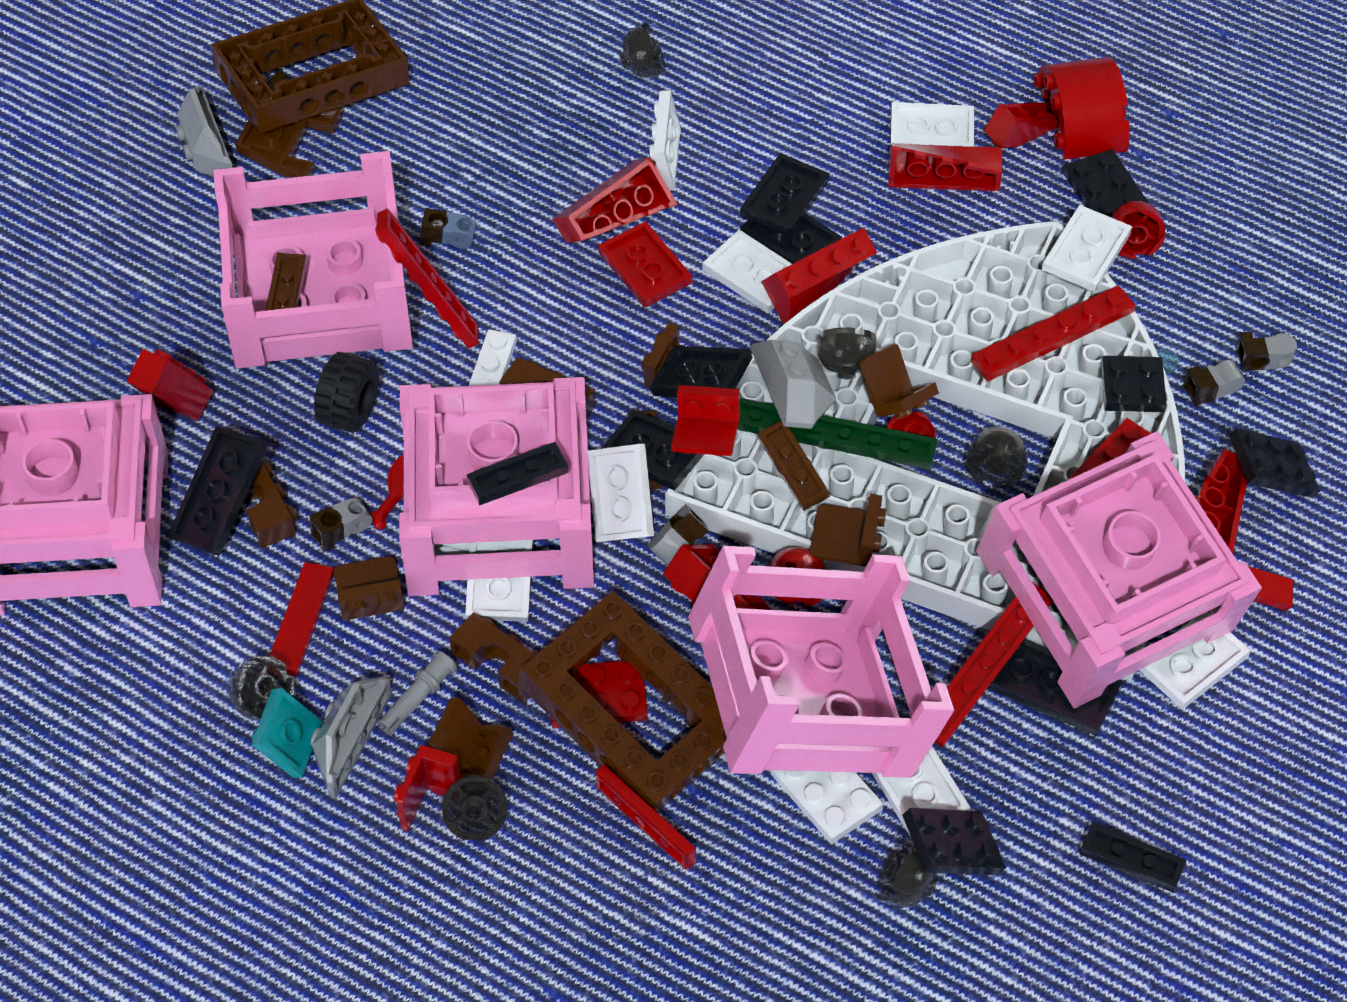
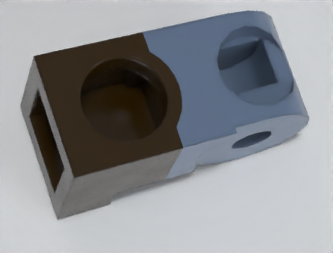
M425 208L421 225L420 245L431 247L432 242L451 244L457 248H468L473 241L475 221L466 215Z

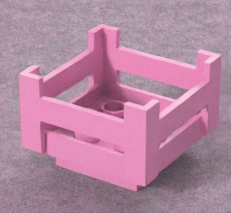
M390 151L360 154L362 170L267 181L246 183L243 167L213 170L215 195L219 211L223 283H220L221 306L236 369L264 366L265 362L331 355L337 352L349 353L383 349L384 352L413 349L404 268L402 263L395 261L390 248L386 243L379 241L375 232L377 213L388 208L399 222ZM364 196L367 197L368 209L254 221L252 209ZM277 252L307 255V265L298 307L265 311ZM233 255H235L238 298H236Z
M584 377L554 378V382L436 388H431V384L400 385V415L404 435V512L399 513V540L408 596L439 595V581L562 575L563 589L593 588L594 573ZM550 443H557L568 464L569 473L479 506L467 482L466 474ZM560 539L561 550L435 556L434 544Z
M152 394L121 396V400L0 406V564L114 557L117 565L116 569L0 575V615H5L6 606L4 601L126 594L130 607L161 605L163 579L158 563L162 482L168 476L169 454ZM148 462L145 522H141L144 463Z
M1158 431L1131 443L1126 454L1027 499L1022 493L996 505L976 551L991 576L993 577L1001 572L1018 598L1029 619L1063 671L1058 684L1074 709L1101 696L1107 685L1203 638L1206 643H1209L1232 632L1262 589L1245 561L1238 563L1172 463L1175 457ZM1015 540L1077 637L1079 643L1075 650L1011 548ZM1207 611L1211 612V616L1124 657L1125 651Z
M723 546L688 618L695 642H701L727 738L723 749L730 773L761 774L763 770L881 773L882 777L912 778L954 712V708L945 683H936L931 691L900 599L910 582L902 556L872 555L863 572L751 566L756 556L754 547ZM736 594L836 599L847 600L840 613L736 608L734 597ZM882 629L912 716L911 718L899 717L875 643Z

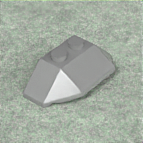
M199 86L190 89L177 113L180 125L175 126L179 141H185L186 143L182 145L186 160L193 161L196 171L214 177L213 170L233 168L232 162L203 87Z
M768 340L752 344L750 349L783 425L786 427L812 429L817 420L824 415L836 399L819 359L799 343L789 340Z
M378 677L356 681L342 690L336 701L328 705L321 728H317L312 735L311 746L329 796L333 799H337L392 696L389 678Z

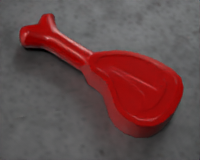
M404 455L397 458L389 470L387 478L389 495L377 510L369 512L376 530L386 528V517L398 501L404 498Z

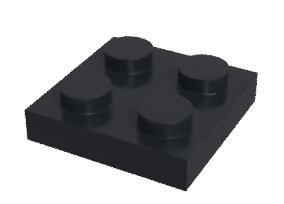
M1102 356L1101 373L1104 411L1165 412L1167 403L1162 357Z

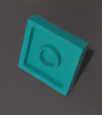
M272 689L260 723L254 729L256 733L252 734L253 742L251 745L291 777H303L313 750L311 746L312 735L317 728L321 727L322 721L284 689Z

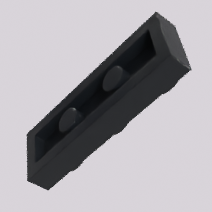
M553 442L466 475L467 482L480 506L567 474L569 471L568 464L557 443Z
M1092 822L1080 851V855L1172 893L1176 889L1187 861L1184 858L1095 822Z

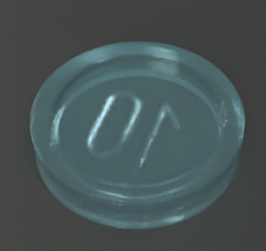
M1166 348L1156 349L1158 356L1162 357L1166 375L1173 373L1178 365L1177 355Z

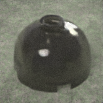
M648 22L639 24L626 33L622 41L623 52L619 53L623 67L625 69L629 67L633 74L641 78H652L667 73L665 69L667 67L659 42L649 35L653 33V30Z
M850 327L827 329L823 331V337L820 334L817 336L818 357L828 371L838 374V378L854 379L856 374L862 373L860 360L877 351V336L875 333L865 329L864 335L855 334V328Z
M1002 427L987 428L977 434L970 443L966 466L969 474L982 485L983 481L995 483L992 488L1009 487L1020 481L1023 477L1027 464V450L1023 440L1015 432Z
M262 655L242 662L233 671L229 680L228 694L232 705L239 714L248 719L261 720L272 689L282 688L294 698L295 683L293 677L289 678L285 670L287 667L282 661L272 656Z
M476 773L462 775L454 780L444 792L441 803L443 821L450 832L460 839L486 840L496 834L505 823L507 815L505 793L500 785L488 776Z
M902 838L895 843L901 846L897 853L890 851L882 866L877 886L883 887L882 894H876V898L890 906L909 908L920 903L926 895L931 896L937 885V878L934 877V873L925 872L914 843Z

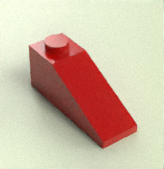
M1051 102L999 104L984 131L991 137L992 143L997 147H1019L1058 128L1060 120L1057 111L1052 110Z

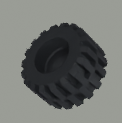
M337 352L330 358L320 375L315 392L314 412L318 423L351 433L359 431L367 421L377 396L379 375L377 364L374 361L343 352Z

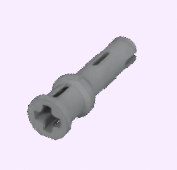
M436 651L433 654L434 659L423 670H418L415 673V682L383 717L377 721V725L383 727L382 730L386 734L392 736L429 694L437 693L440 690L439 685L450 673L457 671L456 664L449 656L441 651Z

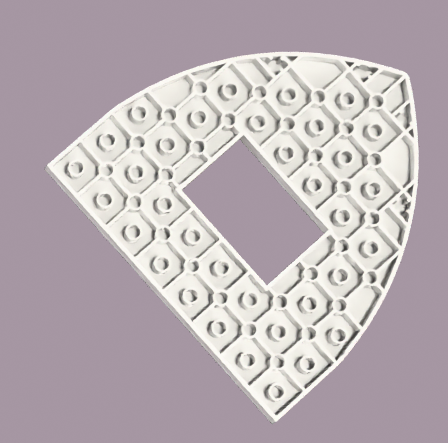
M1058 222L1033 223L971 234L933 244L889 260L846 281L823 295L786 322L766 340L797 342L819 359L836 396L834 403L824 413V416L873 426L877 420V415L861 372L860 360L890 344H897L900 348L912 387L936 382L939 394L933 396L934 398L1057 439L1033 496L1067 481L1126 418H1129L1150 433L1156 431L1160 433L1175 456L1172 461L1173 465L1185 481V458L1181 429L1172 390L1164 368L1167 403L1165 412L1104 411L1101 373L1102 356L1159 357L1135 311L988 382L971 363L973 353L1117 286L1106 273L1097 290L1093 292L1042 270L1044 260L1065 228ZM752 354L753 358L736 389H740V398L774 405ZM738 430L732 456L704 454L675 491L668 488L665 494V515L673 517L687 504L705 522L709 531L774 554L789 547H802L810 550L817 511L820 505L827 504L867 511L870 494L882 495L881 508L887 509L884 527L878 526L877 534H882L880 552H874L873 555L902 556L910 582L900 599L991 630L1016 597L1001 572L992 577L976 552L994 508L1001 502L874 458L799 443L830 492L829 498L803 512L758 440L757 434ZM1015 540L1011 548L1030 580L1048 593ZM823 560L827 570L863 572L865 569L863 566ZM1053 601L1049 610L1075 650L1079 641ZM1034 627L1025 639L1048 648ZM1147 641L1125 651L1124 657L1143 649ZM1134 673L1124 677V679L1132 681Z

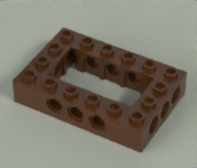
M347 0L211 44L214 70L258 134L409 84L407 57L363 0ZM350 45L357 55L356 58L339 64L333 63L329 67L314 72L308 71L305 75L290 80H281L274 85V91L270 89L266 83V77L262 74Z
M614 591L520 668L518 685L600 767L605 764L657 813L725 754L723 745L727 738L713 687ZM614 638H616L614 649L617 656L621 660L625 658L641 674L640 678L644 682L647 680L663 696L662 700L666 704L669 702L685 717V723L693 728L657 761L573 678L577 675L578 669L592 657L596 659L600 655L601 649Z

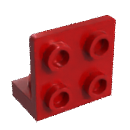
M679 385L677 391L678 419L672 439L671 451L685 454L732 456L740 422V389Z
M420 745L416 756L412 755L406 768L407 777L404 784L399 783L394 794V802L397 803L398 808L397 817L400 819L402 830L409 831L427 789H430L439 796L451 795L458 798L462 789V780L457 755Z

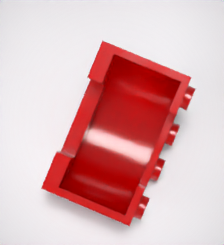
M1111 57L1042 65L1038 73H1034L1035 88L1040 90L1043 100L1049 98L1050 92L1052 110L1057 111L1060 123L1058 133L1054 134V143L1056 149H1060L1063 160L1089 157L1111 149L1115 153L1128 151L1130 125L1129 120H1125V106H1128L1127 96L1120 70Z

